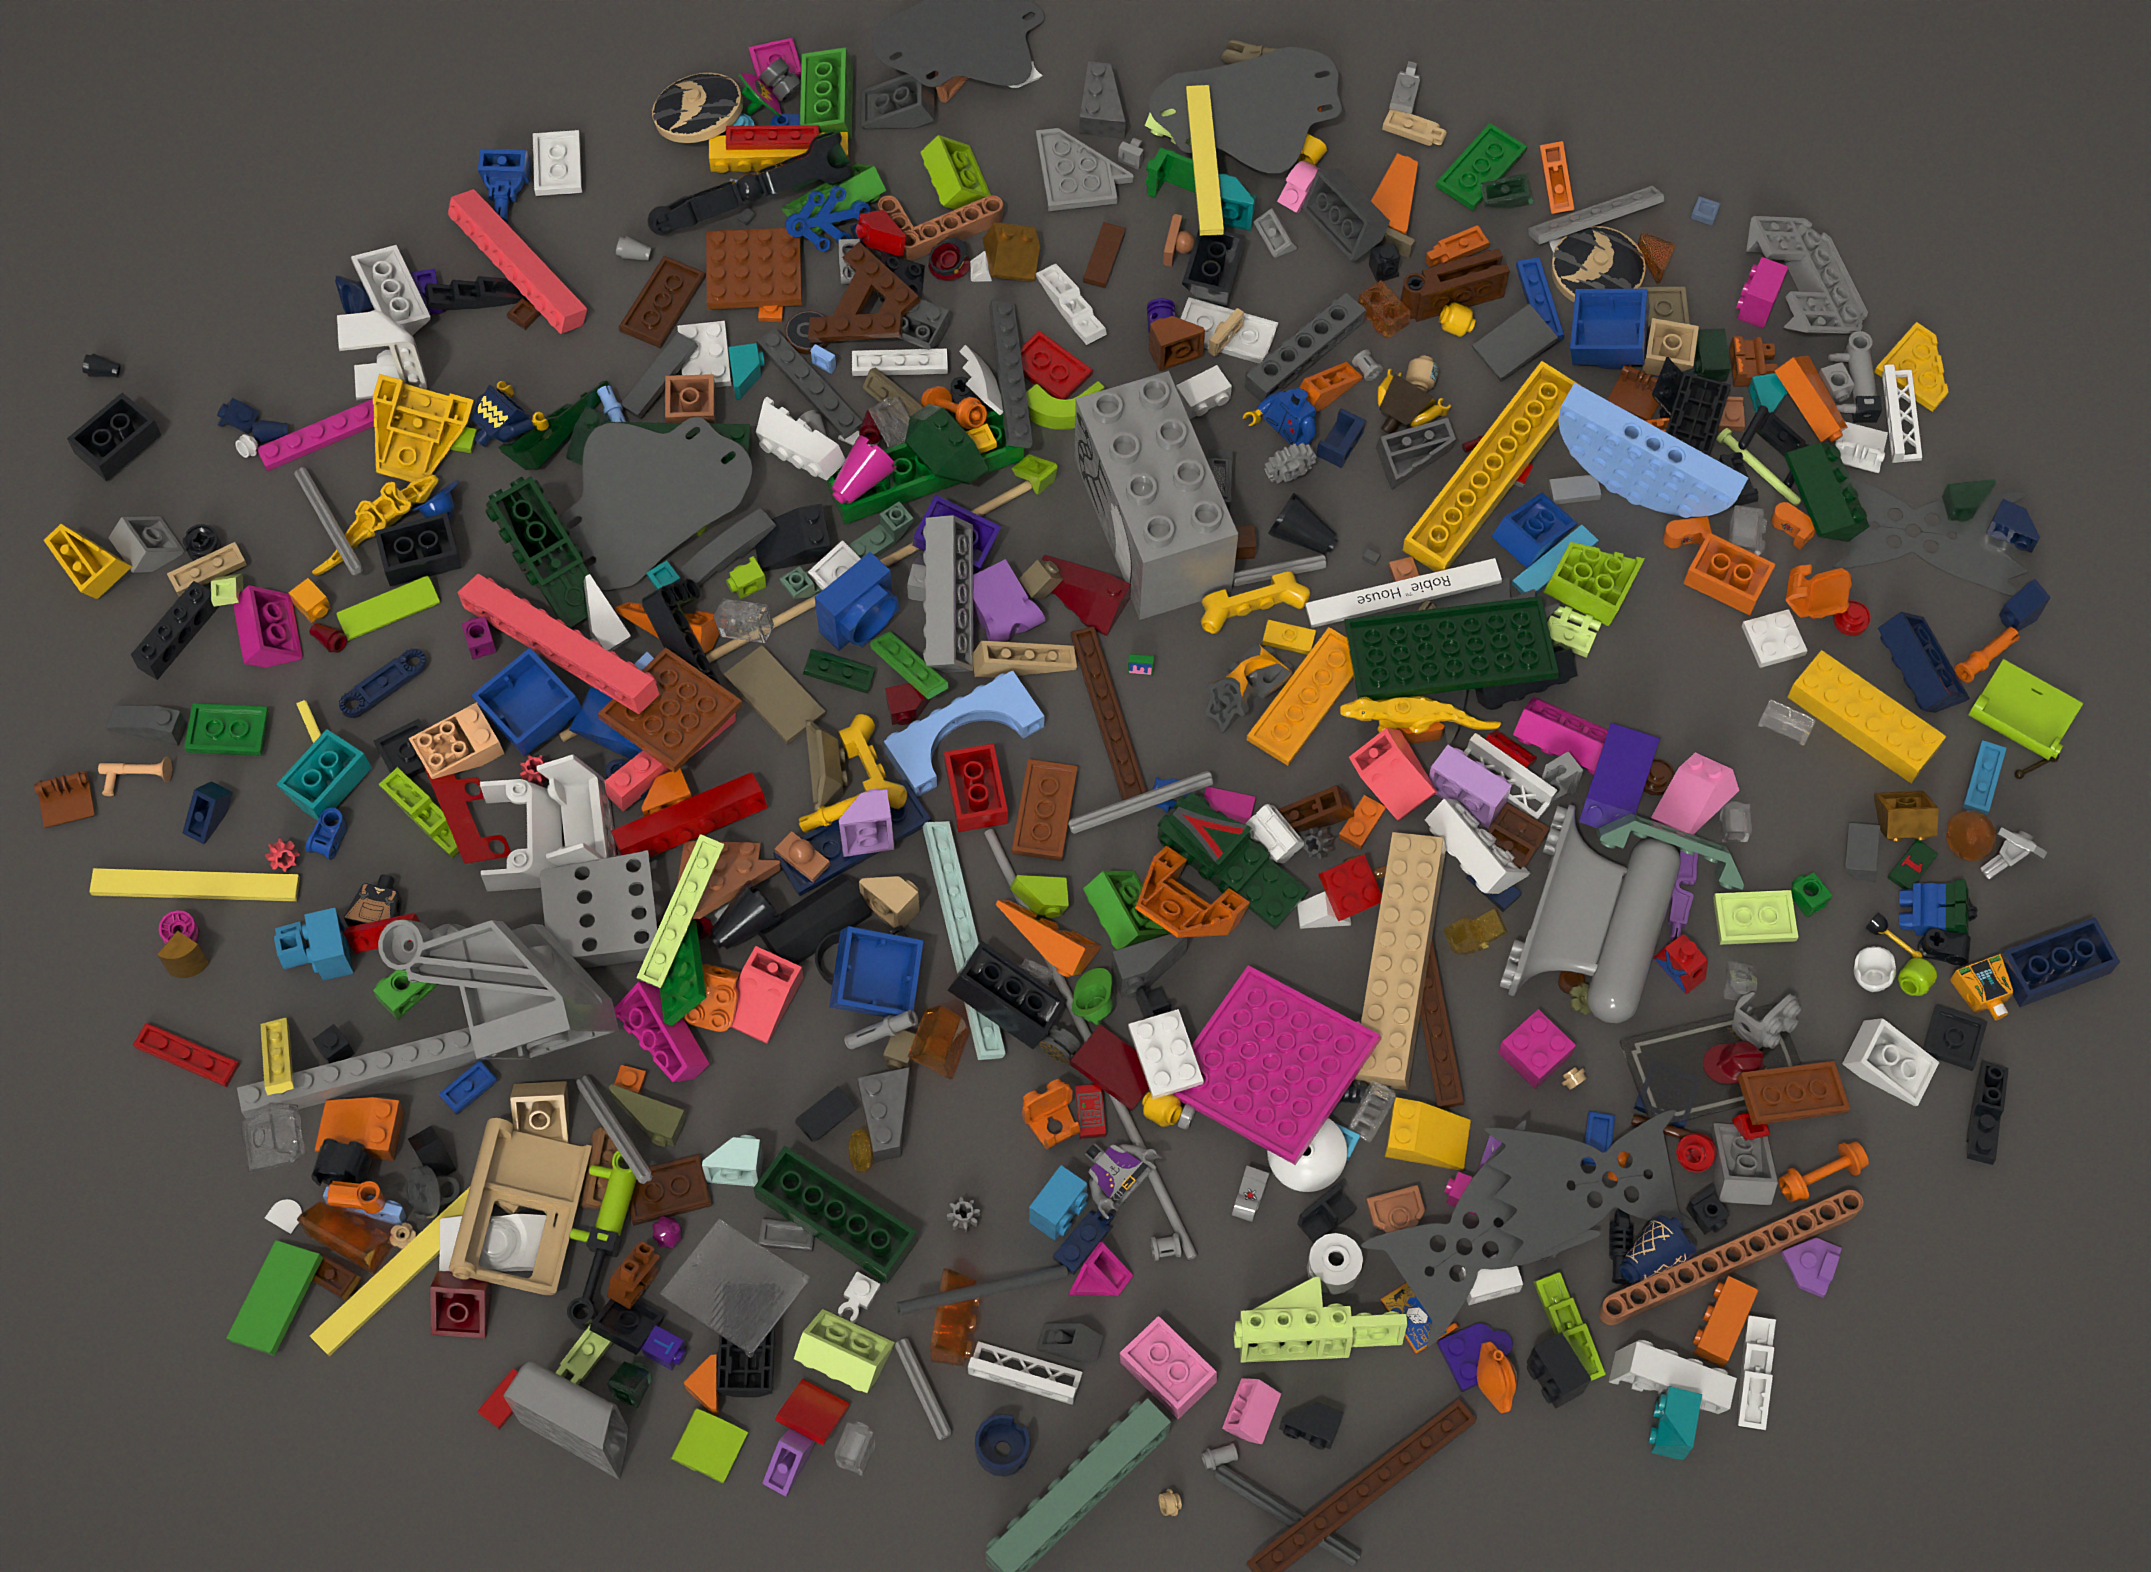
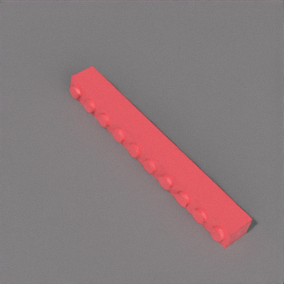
M477 574L457 592L464 609L479 618L485 616L487 623L637 714H640L660 695L656 686L657 681L652 674L642 672L630 661L625 662L615 652L602 648L597 641H590L580 631L572 630L560 619L555 620L550 617L545 610L533 607L525 598H518L510 589H503L498 586L493 579H487Z

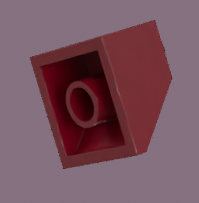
M437 1271L430 1286L431 1335L485 1339L492 1299L491 1283L472 1278L459 1279L454 1277L452 1272Z

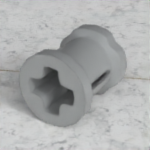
M1367 349L1358 353L1352 360V364L1363 372L1366 381H1372L1383 371L1381 364H1377L1373 360L1371 352Z
M1173 1233L1172 1237L1160 1239L1150 1237L1154 1261H1158L1161 1257L1173 1255L1181 1257V1246L1177 1233Z

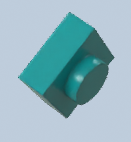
M667 560L646 573L647 578L656 590L662 586L681 581Z

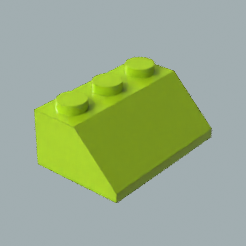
M938 135L920 152L924 165L931 176V182L939 195V201L944 207L956 210L991 196L970 145Z

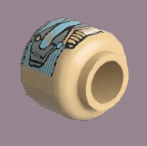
M1423 355L1419 358H1414L1409 362L1405 380L1427 392L1435 387L1439 367L1429 356Z

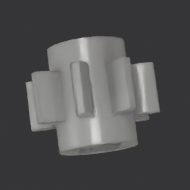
M960 1197L956 1205L953 1203L949 1204L953 1213L947 1214V1220H954L953 1230L959 1227L967 1233L968 1227L971 1225L978 1226V1222L974 1217L980 1216V1209L973 1210L974 1200L968 1203ZM965 1211L967 1218H962L960 1212Z

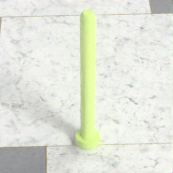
M1725 428L1718 435L1716 440L1720 444L1725 443L1735 453L1742 452V459L1791 504L1798 506L1801 503L1800 497L1747 449L1742 450L1738 447L1739 442L1731 436L1732 431L1729 428Z

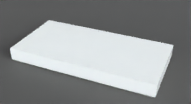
M1188 297L1181 319L1204 327V348L1208 349L1209 339L1215 334L1219 323L1225 322L1235 310ZM1244 313L1243 326L1220 353L1260 364L1270 351L1278 328V322Z

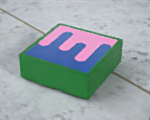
M1129 654L1128 673L1152 675L1154 656Z

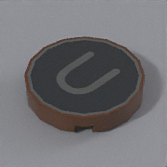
M813 310L800 311L794 314L785 326L786 340L798 353L811 354V349L815 344L821 348L827 347L830 342L810 343L808 340L810 317H825L822 313Z

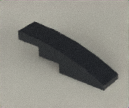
M478 276L476 281L452 279L450 285L427 283L424 288L427 308L476 309L516 304L522 298L527 300L507 278Z

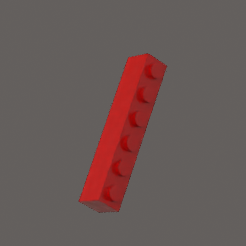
M751 772L611 830L620 856L648 850L650 858L699 837L700 834L705 835L768 807L763 791Z

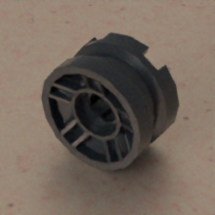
M198 524L192 526L186 531V536L183 538L186 551L193 561L222 548L215 529L209 525Z

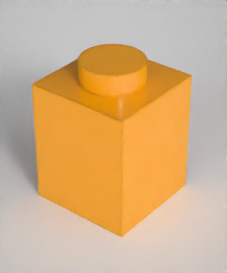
M309 578L288 592L293 604L311 623L324 617L331 609L327 597Z

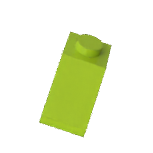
M1017 875L1010 885V890L1037 915L1057 918L1062 916L1069 906L1067 878Z

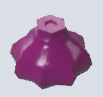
M661 1216L658 1222L652 1224V1238L657 1241L659 1247L673 1249L676 1243L682 1240V1227L676 1222L675 1218Z

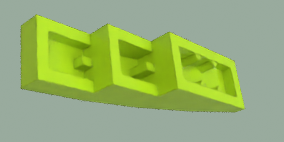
M398 767L379 783V786L451 858L459 852L443 811Z
M1556 1272L1533 1281L1555 1335L1563 1333L1591 1377V1381L1605 1376L1606 1374L1586 1323L1582 1322L1575 1301L1569 1296L1561 1273Z

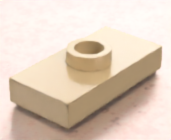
M1236 308L1225 322L1219 323L1215 334L1209 339L1208 353L1214 357L1217 356L1241 329L1244 321V312Z

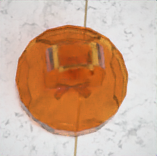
M1967 810L1956 814L1949 821L1946 840L1949 848L1957 857L1974 862L1987 857L1993 851L1996 843V832L1992 822L1985 815L1978 811Z

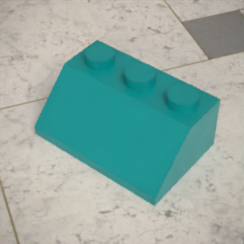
M326 729L276 785L303 812L318 821L320 814L327 808H336L372 767L363 752Z

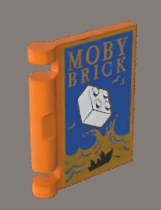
M1406 1283L1381 1298L1380 1301L1388 1312L1394 1311L1399 1314H1406L1407 1328L1404 1337L1415 1354H1418L1427 1348L1432 1320ZM1457 1323L1450 1325L1437 1341L1459 1328Z

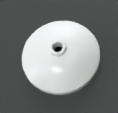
M1327 1118L1310 1143L1311 1154L1308 1156L1302 1155L1296 1165L1267 1150L1269 1165L1274 1175L1287 1187L1301 1192H1315L1330 1186L1341 1175L1347 1161V1144L1339 1127L1329 1118Z

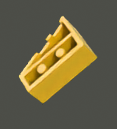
M60 524L44 539L46 545L79 591L95 599H99L133 567L81 533L63 524Z

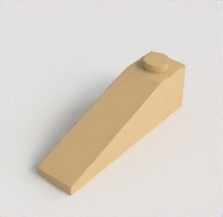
M981 641L973 652L975 677L996 678L1002 673L1007 674L1012 670L1016 676L1077 669L1074 646Z

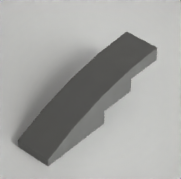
M759 508L716 537L681 569L700 587L715 571L721 573L737 557L742 559L777 525L762 508Z

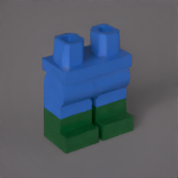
M1966 879L1955 880V883L1945 884L1926 883L1921 885V883H1913V889L1899 891L1900 906L1913 907V913H1899V926L1902 930H1914L1916 936H1924L1933 928L1969 935V889Z

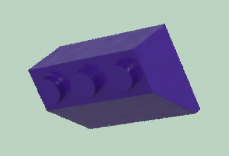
M935 495L914 534L912 546L922 551L926 550V540L923 535L926 518L954 515L973 525V575L982 571L1001 526Z

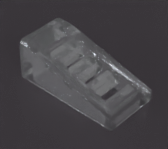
M1371 1081L1347 1129L1371 1142L1396 1099L1395 1092L1375 1081ZM1375 1094V1095H1377V1096H1379V1097L1385 1099V1101H1383V1100H1381V1099H1379V1098H1377V1097H1375V1096H1373V1095ZM1369 1103H1372V1104H1374V1105L1380 1107L1381 1109H1380V1111H1379V1110H1377V1109H1374V1108L1368 1106V1104H1369ZM1366 1112L1376 1117L1375 1121L1364 1116L1363 1113ZM1361 1121L1371 1126V1129H1365L1357 1124Z

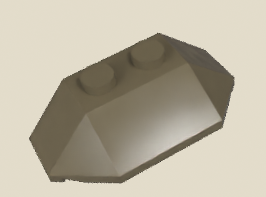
M809 719L805 720L814 812H816L822 806L828 807L836 804L844 796L843 786H848L847 773L846 771H841L840 764L845 763L844 748H839L837 738Z

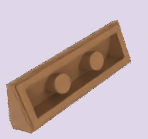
M601 1127L593 1131L590 1145L592 1148L579 1201V1207L600 1210L609 1179L590 1175L589 1169L591 1165L612 1169V1158L618 1151L606 1130Z

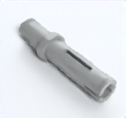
M911 1010L896 1016L889 1015L879 1023L845 1035L844 1041L848 1049L854 1050L886 1036H896L901 1030L917 1025L918 1018L916 1013Z

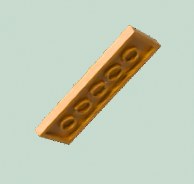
M1328 627L1249 732L1246 738L1248 742L1289 766L1354 678L1347 638Z

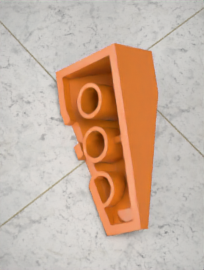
M626 602L615 607L616 613L659 638L642 603ZM698 610L695 611V614H684L703 652L711 651L725 624L726 616Z
M1002 899L996 902V906L1051 965L1057 967L1056 971L1065 977L1080 975L1101 948V945L1073 930L1071 932L1059 930L1058 923L1052 920L1036 919L1037 914L1010 900Z

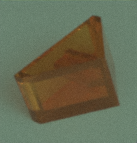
M1643 233L1640 235L1637 246L1644 256L1645 263L1656 284L1661 283L1676 244Z

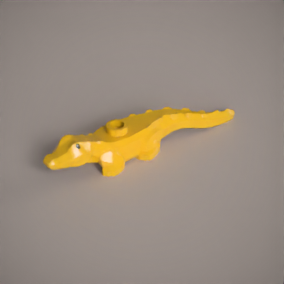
M429 475L411 482L407 488L401 491L398 490L395 482H388L382 487L380 491L381 496L372 503L366 500L361 501L355 511L356 519L345 533V537L352 549L358 547L362 541L375 537L374 531L393 525L411 510L412 505L426 502L438 484L439 479L435 475ZM336 549L328 560L315 568L312 574L315 576L321 575L341 563L343 559L338 550Z
M1422 696L1399 697L1373 701L1368 697H1361L1340 707V714L1342 716L1360 721H1379V727L1377 728L1379 733L1385 728H1409L1412 733L1418 735L1427 731L1434 722L1443 721L1454 722L1476 730H1493L1501 725L1499 721L1475 719L1451 704L1434 701Z

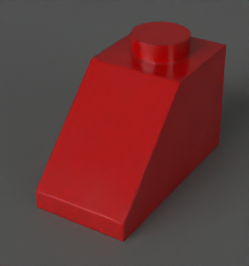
M885 210L859 215L856 234L867 247L896 256H903L907 236Z

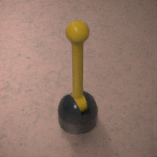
M1879 912L1866 926V929L1872 934L1882 935L1885 933L1908 951L1912 958L1923 957L1920 951L1913 950L1888 930V921Z

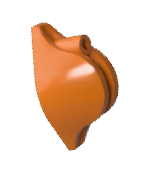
M1491 1341L1481 1343L1477 1367L1478 1385L1500 1414L1510 1412L1518 1382L1516 1369L1512 1362Z

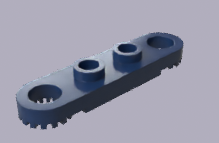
M416 648L406 650L397 659L394 658L354 686V689L345 693L344 696L342 695L339 700V707L343 715L349 718H356L423 672L427 666L424 653ZM410 658H420L419 665L413 667L407 665ZM351 700L359 702V706L354 710L346 708V704Z

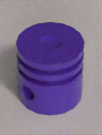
M1158 298L1147 304L1148 332H1150V323H1153L1155 320L1170 316L1176 317L1173 301Z

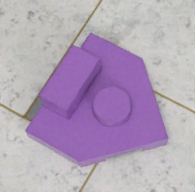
M1814 1238L1783 1250L1781 1256L1784 1262L1787 1263L1797 1288L1824 1298L1828 1286L1833 1279L1842 1248L1819 1238Z

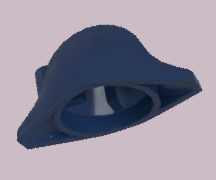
M336 275L335 283L345 314L364 313L374 310L362 281H353Z

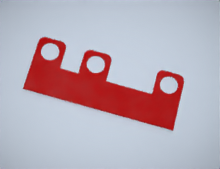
M426 770L464 864L508 857L511 850L505 837L502 835L480 837L466 804L467 801L485 799L480 787L481 780L476 777L456 780L454 774L431 779ZM469 782L477 784L480 787V793L476 796L469 795L465 791V785ZM493 840L502 842L505 847L504 852L501 854L493 853L489 848V843Z

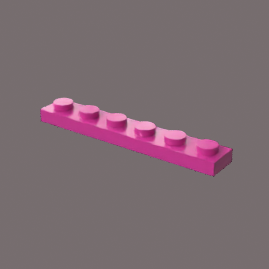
M373 399L257 447L266 470H272L373 427Z

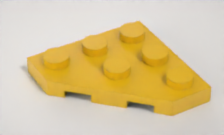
M1918 322L1912 326L1874 371V373L1882 377L1884 365L1894 364L1895 371L1912 369L1915 401L1932 412L1946 398L1949 392L1943 377L1944 369L1941 355L1938 354L1937 337ZM1906 377L1896 378L1897 387L1900 390L1907 386Z

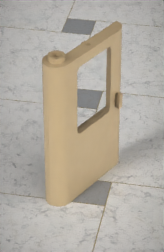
M491 1118L487 1121L449 1270L453 1273L454 1277L459 1279L472 1278L537 1294L554 1295L557 1291L592 1146H577L514 1131V1126L511 1122L500 1118ZM496 1201L528 1207L546 1213V1221L533 1273L530 1278L488 1270L479 1266L493 1205Z

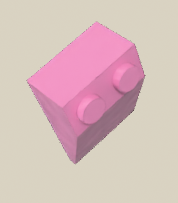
M1695 752L1676 771L1651 817L1652 821L1694 835L1740 791L1733 769Z

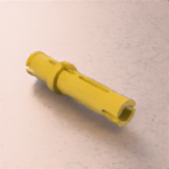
M860 794L828 807L822 806L816 812L800 817L799 825L801 829L806 833L823 825L825 827L831 825L833 821L842 817Z

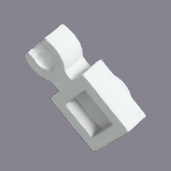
M856 1272L843 1294L844 1298L849 1301L839 1307L838 1315L842 1317L846 1310H851L853 1315L850 1321L855 1323L859 1318L860 1306L868 1310L881 1288L880 1283Z

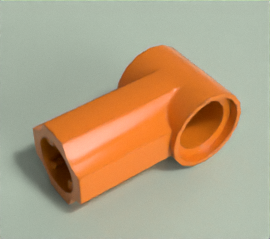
M332 1181L329 1185L327 1200L329 1206L363 1209L369 1214H376L385 1206V1198L375 1182L366 1181L357 1184ZM369 1195H376L372 1200L365 1201Z

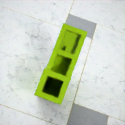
M1097 381L1079 396L1073 399L1061 400L1050 396L1036 384L1026 392L1029 419L1040 426L1050 429L1075 428L1076 398L1103 391L1105 387Z

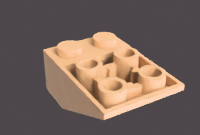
M477 703L409 738L431 779L480 767L504 755L499 740Z

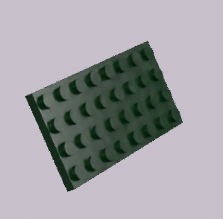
M1541 596L1344 619L1358 699L1368 697L1374 701L1558 679L1559 676Z

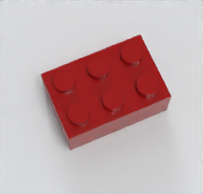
M994 743L944 752L945 769L958 832L1008 824V809Z

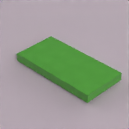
M275 1240L226 1339L230 1342L275 1356L323 1256L319 1253Z

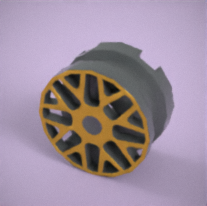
M1053 1025L1048 1031V1036H1045L1040 1041V1046L1053 1059L1068 1065L1073 1058V1054L1077 1053L1081 1048V1043L1064 1028L1059 1031L1057 1030L1058 1026Z

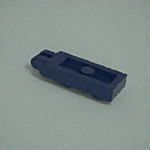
M1099 1209L1096 1213L1090 1211L1055 1252L1053 1259L1060 1265H1065L1067 1270L1074 1275L1099 1242H1102L1111 1231L1112 1227L1109 1224L1115 1217L1112 1213L1108 1214L1109 1219L1105 1218L1102 1220L1103 1214Z

